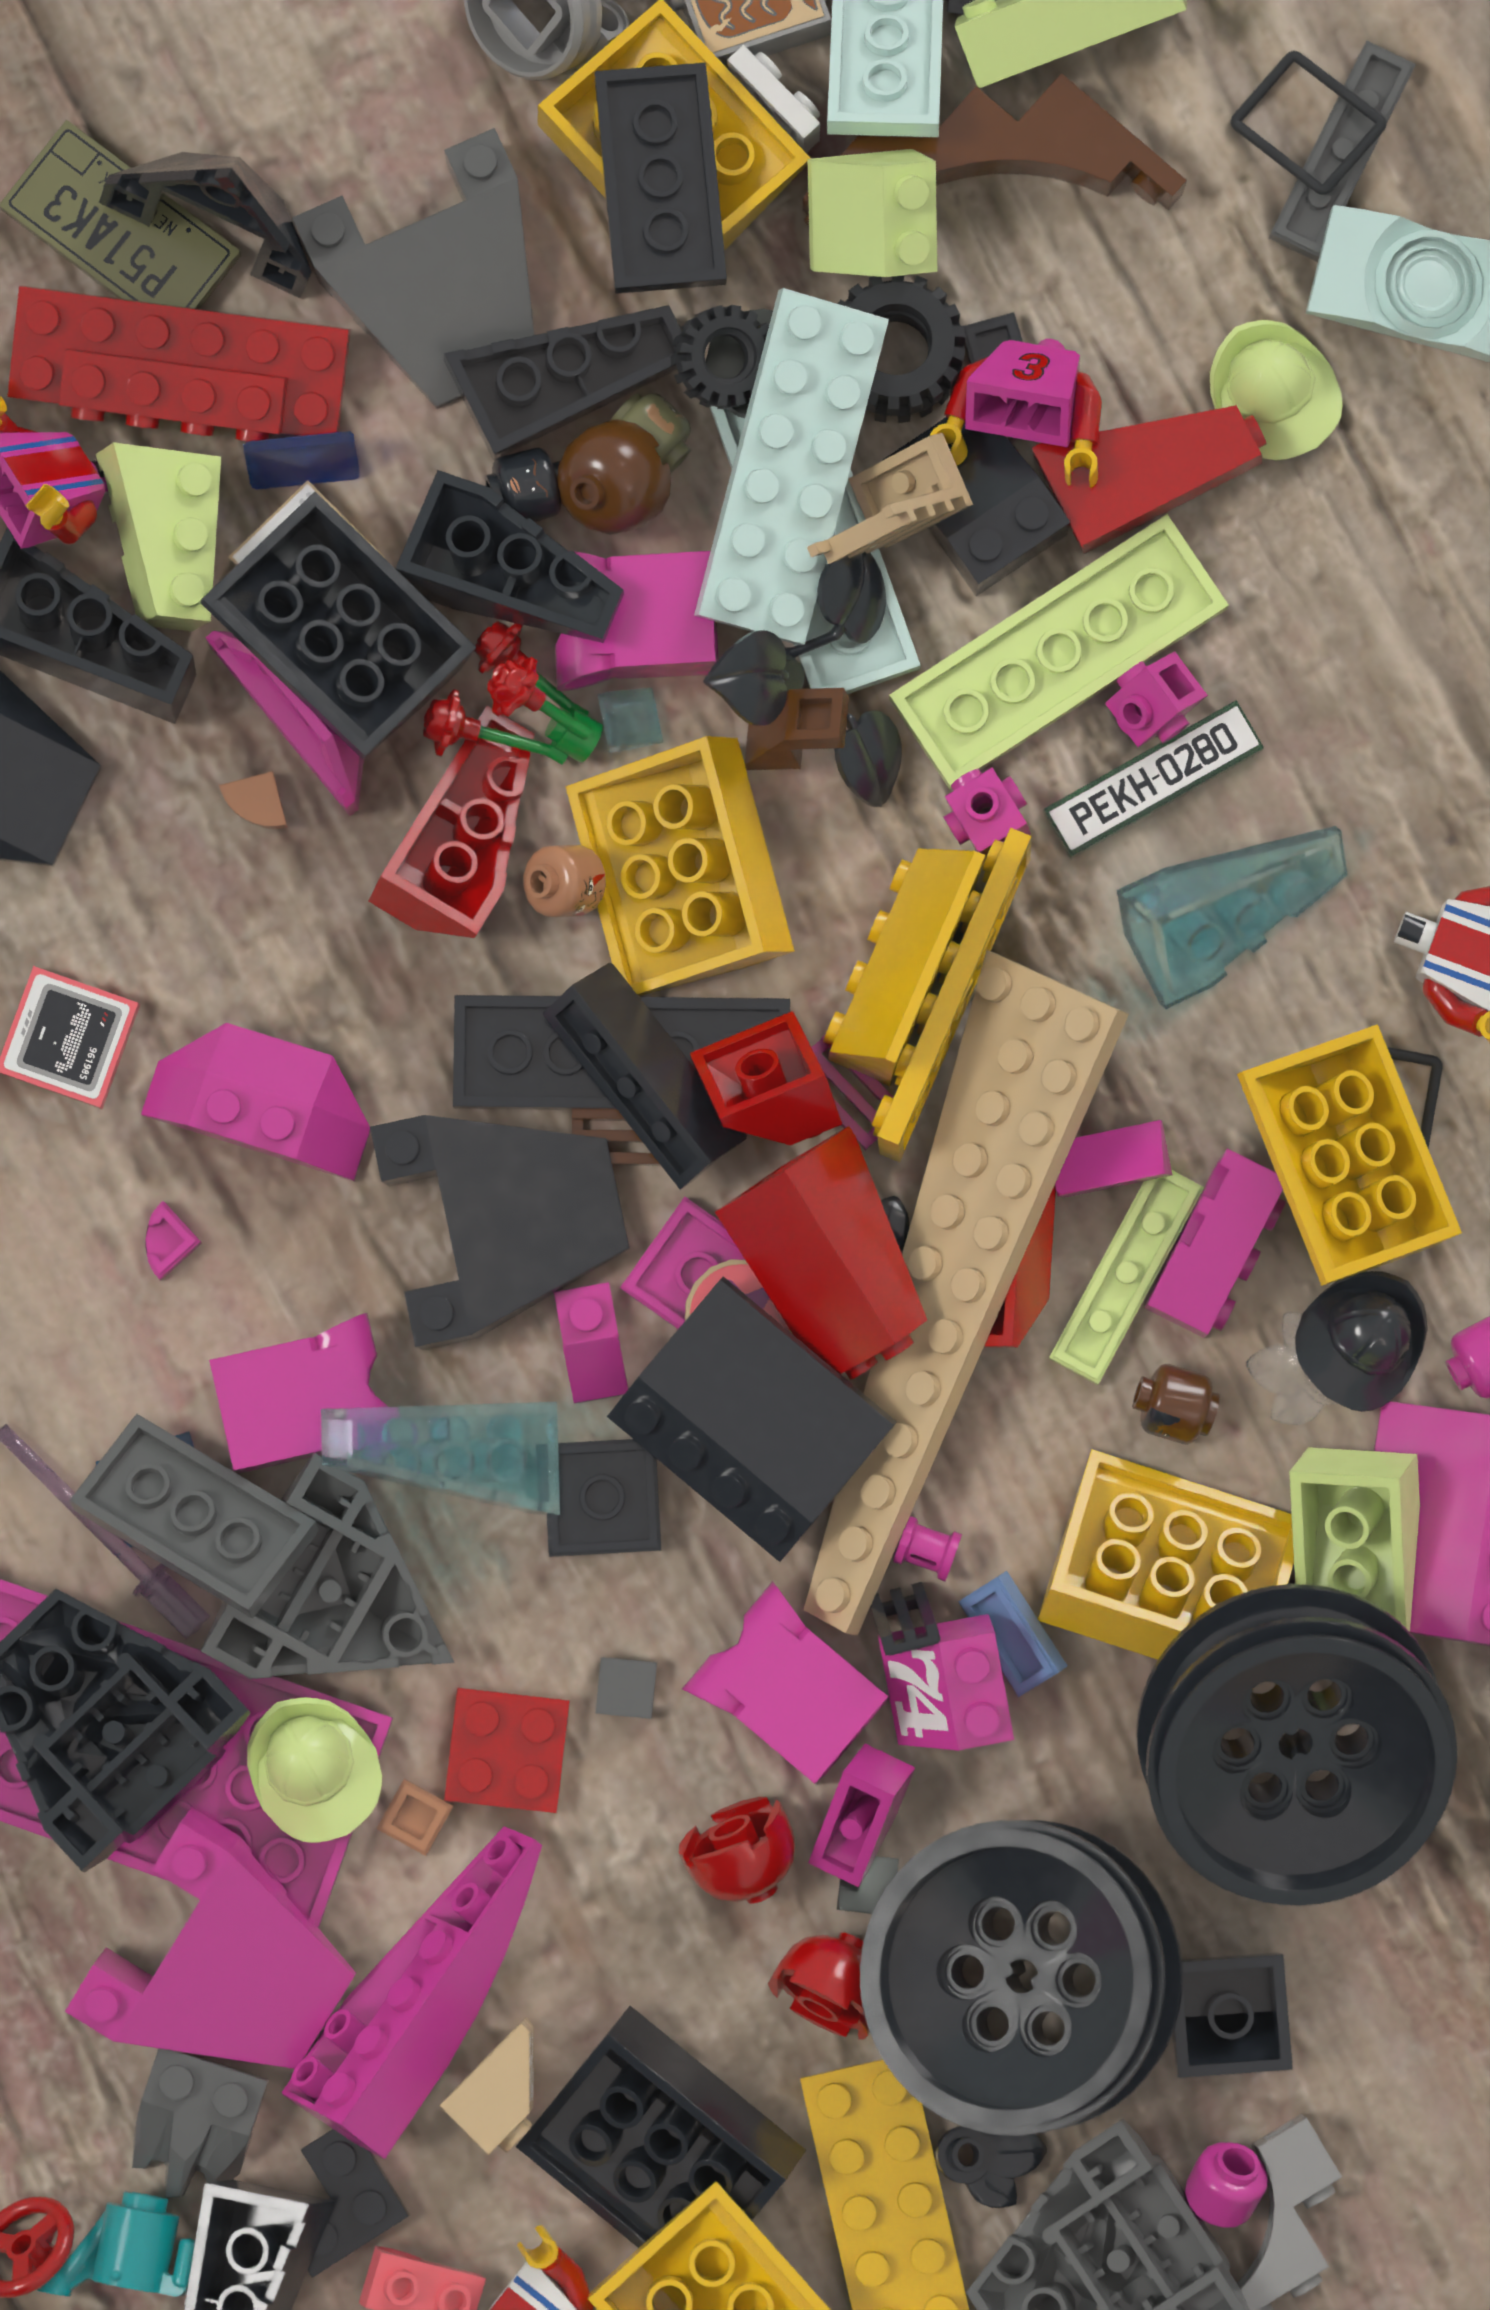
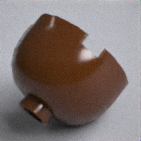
M614 419L588 428L566 447L559 462L557 482L562 504L573 519L592 531L612 535L642 527L663 511L670 496L671 471L668 463L662 465L660 456L655 450L660 445L653 435L636 423Z

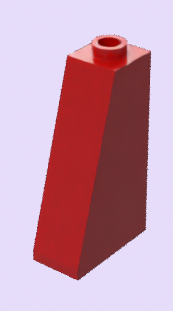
M1237 405L1099 431L1098 444L1092 445L1091 449L1096 455L1098 463V480L1092 488H1090L1089 484L1090 470L1086 467H1077L1071 472L1070 486L1065 481L1064 460L1066 455L1075 449V443L1070 441L1068 447L1040 443L1032 447V451L1057 503L1069 519L1070 528L1083 554L1262 464V454L1259 448L1267 445L1254 416L1250 415L1243 419Z

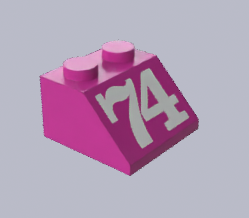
M989 1614L937 1623L941 1640L938 1644L892 1656H885L878 1635L898 1745L959 1751L1014 1740L996 1635ZM924 1626L914 1628L916 1635L925 1633ZM902 1630L891 1632L893 1640L904 1638Z

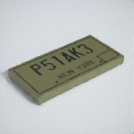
M66 119L0 202V209L116 298L200 309L242 256L240 250L166 194H164L149 227L100 204L99 200L108 176L130 167Z

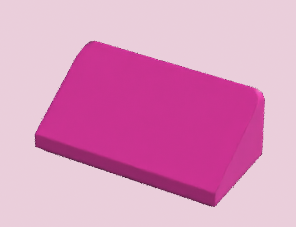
M1162 1120L1075 1138L1055 1183L1057 1197L1066 1198L1171 1176L1172 1170Z

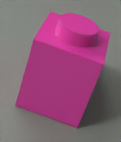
M864 1743L842 1773L808 1863L859 1888L899 1811L916 1767Z

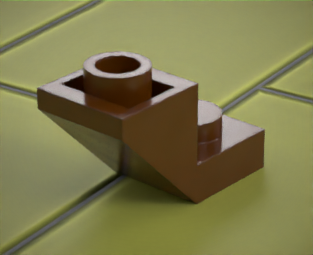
M789 689L787 691L785 707L774 722L764 726H755L748 723L745 752L746 770L801 769L803 749L845 748L849 696L845 689Z

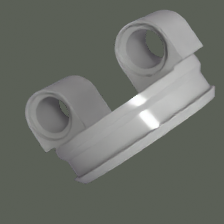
M464 0L468 23L484 52L507 72L527 80H548L574 67L579 70L629 26V20L625 11L613 0H547L556 13L541 33L538 32L511 0Z

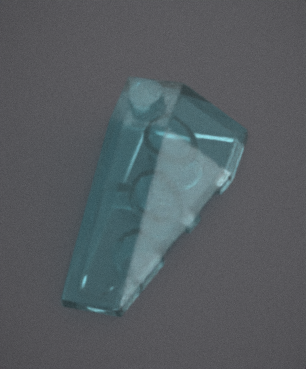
M1332 826L1165 867L1118 889L1117 896L1124 935L1160 1005L1168 1009L1214 987L1228 975L1224 967L1247 948L1253 953L1268 942L1264 934L1287 915L1289 917H1298L1344 879L1348 874L1342 831L1338 827Z

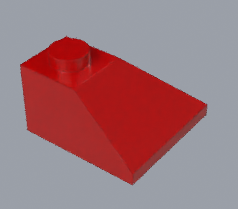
M794 1011L690 1053L695 1068L723 1127L791 1146L842 1125L826 1076Z

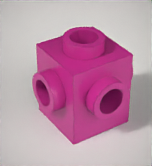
M1174 651L1149 666H1146L1141 661L1126 671L1116 680L1121 689L1106 701L1105 704L1115 716L1121 730L1130 736L1137 747H1140L1156 737L1162 743H1165L1179 734L1190 724L1185 715L1208 695Z
M993 768L984 773H981L979 769H974L962 775L952 783L951 788L953 792L944 796L952 812L943 816L954 837L960 845L970 840L976 852L985 855L984 862L994 840L997 839L1004 842L1010 827L1025 834H1031L1027 822L1019 809L1027 805L1024 797L1010 776L1001 781ZM983 808H992L988 813L978 814Z

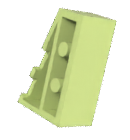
M113 442L98 452L96 458L99 470L104 472L111 504L108 506L112 522L117 524L124 552L121 558L135 613L153 627L194 631L211 622V613L200 601L213 589L221 457Z

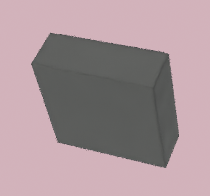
M601 1657L595 1713L652 1719L657 1662Z

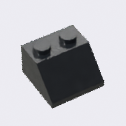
M1281 1953L1182 1959L1183 1989L1181 2005L1172 2034L1178 2078L1293 2070L1284 1955Z

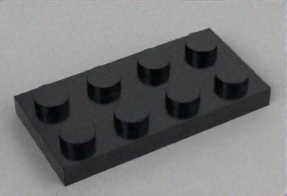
M706 62L595 71L594 80L615 294L726 285L727 274Z

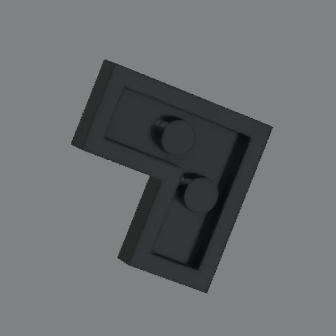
M331 2129L301 2149L304 2157L329 2195V2199L336 2201L308 2268L312 2278L410 2215L372 2152L353 2143L334 2129Z

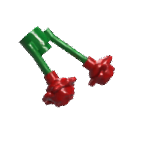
M496 621L482 632L477 639L476 649L474 650L481 659L477 669L481 674L494 669L492 678L487 683V690L493 699L492 713L496 716L503 714L508 717L515 709L525 706L532 712L540 710L551 718L545 731V736L552 740L551 744L481 726V720L466 716L465 710L461 705L459 690L456 689L449 693L446 700L433 699L431 701L430 708H428L424 715L425 722L423 725L425 728L423 729V736L434 741L436 756L442 757L449 745L452 746L460 738L476 742L477 738L544 755L563 765L568 756L580 763L584 762L596 747L603 731V725L589 717L588 710L570 700L536 670L537 659L526 656L520 650L521 638L519 635L523 625L514 623L509 627L500 621ZM546 696H548L560 708L556 707L555 705L547 701Z

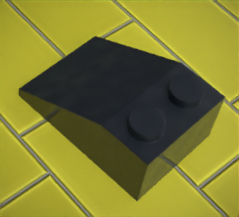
M943 418L883 460L930 436L933 429L947 423L948 418ZM964 424L961 433L968 453L966 459L957 465V468L973 505L930 526L929 530L974 595L978 596L1067 536L1070 521L1040 477L1006 436L965 429ZM954 443L948 444L950 451Z

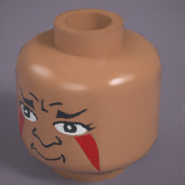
M554 845L539 849L528 860L523 875L524 891L528 902L536 912L547 917L584 916L596 909L603 898L606 888L605 871L601 860L594 851L582 845Z

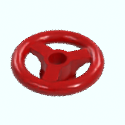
M43 2196L29 2197L16 2201L0 2211V2252L6 2253L13 2261L12 2280L0 2279L1 2298L19 2297L39 2289L58 2273L67 2260L74 2241V2222L68 2209L59 2201ZM31 2214L46 2215L30 2230H22L15 2235L2 2233L8 2226L22 2217ZM57 2231L56 2243H55V2245H53V2244H52V2241H53L55 2232Z

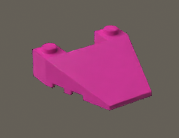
M191 1807L151 1869L200 1900L154 1976L106 1947L91 1967L65 2012L113 2042L295 2069L307 2054L356 1975V1972L310 1918L306 1919L286 1896L287 1891L275 1877L271 1878L251 1854V1848L239 1835Z

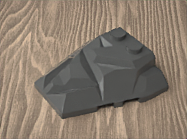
M1121 2119L1070 2155L1063 2165L1064 2168L1048 2189L1041 2193L1019 2227L1006 2239L966 2292L977 2310H1249L1241 2289L1229 2272L1231 2265L1227 2256L1204 2221L1189 2206L1183 2189L1158 2154L1152 2155L1142 2138L1124 2119Z

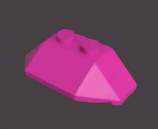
M213 631L205 638L210 648L347 814L351 816L359 810L364 759L359 757L231 632Z
M224 1023L158 1061L141 1112L142 1116L353 1182L355 1181L371 1131L370 1125L332 1055L229 1023Z

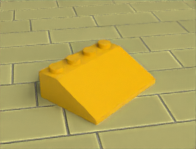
M658 0L538 104V126L606 198L594 80L595 71L706 62L725 251L807 166V159L811 158L664 0Z
M705 736L565 786L580 844L594 851L601 860L605 871L606 888L597 908L612 964L615 965L638 996L747 968L795 952L738 738Z
M918 848L912 863L904 859L901 860L889 887V890L898 893L890 913L879 910L867 938L868 941L876 944L868 964L858 960L847 983L845 991L854 994L845 1015L835 1011L823 1039V1042L832 1045L828 1057L829 1061L848 1069H854L890 1086L900 1056L917 1024V1018L922 1005L937 978L944 954L950 942L953 941L959 927L966 903L972 891L975 890L985 855L967 850Z
M1378 1024L1237 1074L1321 1286L1389 1264L1462 1234Z
M1091 1449L1052 1569L1038 1620L1158 1660L1167 1646L1186 1626L1213 1606L1250 1590L1288 1584L1294 1564L1292 1514Z
M717 2181L633 2252L590 2292L588 2300L597 2310H831Z

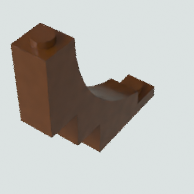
M1062 73L1019 121H1016L976 86L939 127V137L858 135L840 155L914 149L936 161V186L968 177L992 174H1026L1077 184L1108 197L1128 175L1132 179L1130 186L1144 201L1151 205L1159 202L1167 210H1170L1183 195L1187 182L1182 175ZM807 192L803 196V212L807 214V216L804 218V221L809 227V204Z

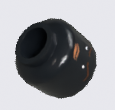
M532 448L499 457L493 462L492 473L485 475V485L503 497L506 504L526 519L530 518L536 522L554 517L561 511L562 501L557 482L560 461L552 463L550 456L542 448Z

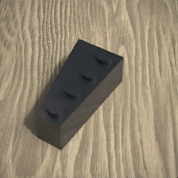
M667 305L606 318L594 323L550 330L547 333L515 340L508 339L494 342L487 346L444 353V363L494 461L676 371L677 366L671 365V355L676 354V347L672 345L675 336L680 335L682 330L670 306Z
M8 527L6 528L0 542V656L175 724L197 675L193 655L136 614H130L113 602L110 596L93 584L90 586L66 569L65 564L48 552L44 553L35 546L21 549Z
M238 2180L205 2183L184 2310H292L336 2201Z

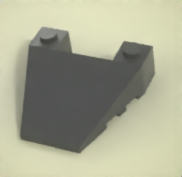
M495 128L444 150L447 168L463 200L462 202L366 245L343 195L292 217L298 238L319 284L346 309L354 321L366 334H369L395 365L437 409L462 398L444 363V353L462 349L468 350L491 345L494 342L508 339L515 340L535 335L518 178Z

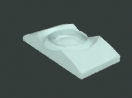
M1333 205L1330 210L1305 314L1490 362V240L1441 232L1397 215Z

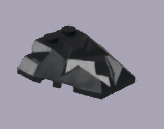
M58 1589L53 1590L0 1641V1731L6 1734L18 1761V1764H16L22 1781L29 1786L39 1809L37 1815L44 1831L82 1872H87L107 1859L124 1842L132 1843L142 1836L222 1758L226 1752L223 1746L239 1732L251 1713L212 1670L179 1655L163 1644L141 1635L122 1625L119 1621Z

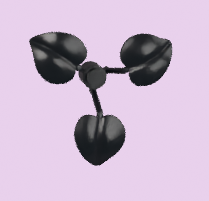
M863 552L851 558L847 556L835 563H827L818 582L817 594L821 613L829 623L834 625L831 631L806 641L805 645H796L794 647H784L781 639L770 631L757 630L750 632L724 652L711 668L703 683L721 696L736 715L746 723L764 726L774 722L785 707L787 691L789 689H801L803 686L804 670L802 665L795 660L797 656L837 641L842 637L843 633L853 643L863 644L868 642L879 630L885 614L886 590L881 570L871 553L866 554V552ZM866 711L860 716L858 721L852 714L848 713L845 748H834L838 771L848 788L863 803L871 807H882L893 790L900 770L902 744L899 732L893 721L880 711Z

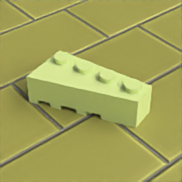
M974 0L962 7L964 15L957 17L954 27L978 88H982L1187 10V0Z

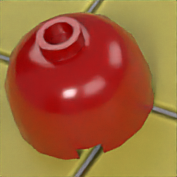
M767 1797L742 1800L720 1809L710 1815L712 1820L718 1823L717 1825L707 1829L702 1834H700L697 1826L687 1832L680 1842L678 1853L695 1883L715 1899L739 1902L747 1900L748 1903L755 1904L770 1898L778 1890L777 1884L788 1873L794 1861L795 1836L790 1821L781 1803L776 1799L774 1805L771 1806Z
M841 1932L838 1938L828 1935L805 1937L794 1944L779 1962L767 1983L776 1998L778 1999L783 1989L794 1998L789 2008L790 2010L812 2024L833 2034L847 2037L850 2029L853 2028L858 2030V2040H864L870 2033L863 2009L860 1989V1963L864 1942L851 1934Z

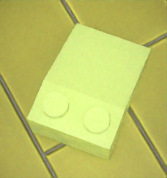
M1308 1447L1289 1471L1295 1584L1330 1587L1357 1595L1387 1611L1410 1632L1420 1512L1418 1454Z

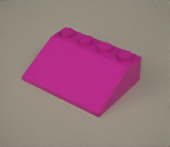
M1389 1401L1383 1407H1380L1374 1451L1418 1454L1420 1512L1410 1633L1490 1647V1415Z

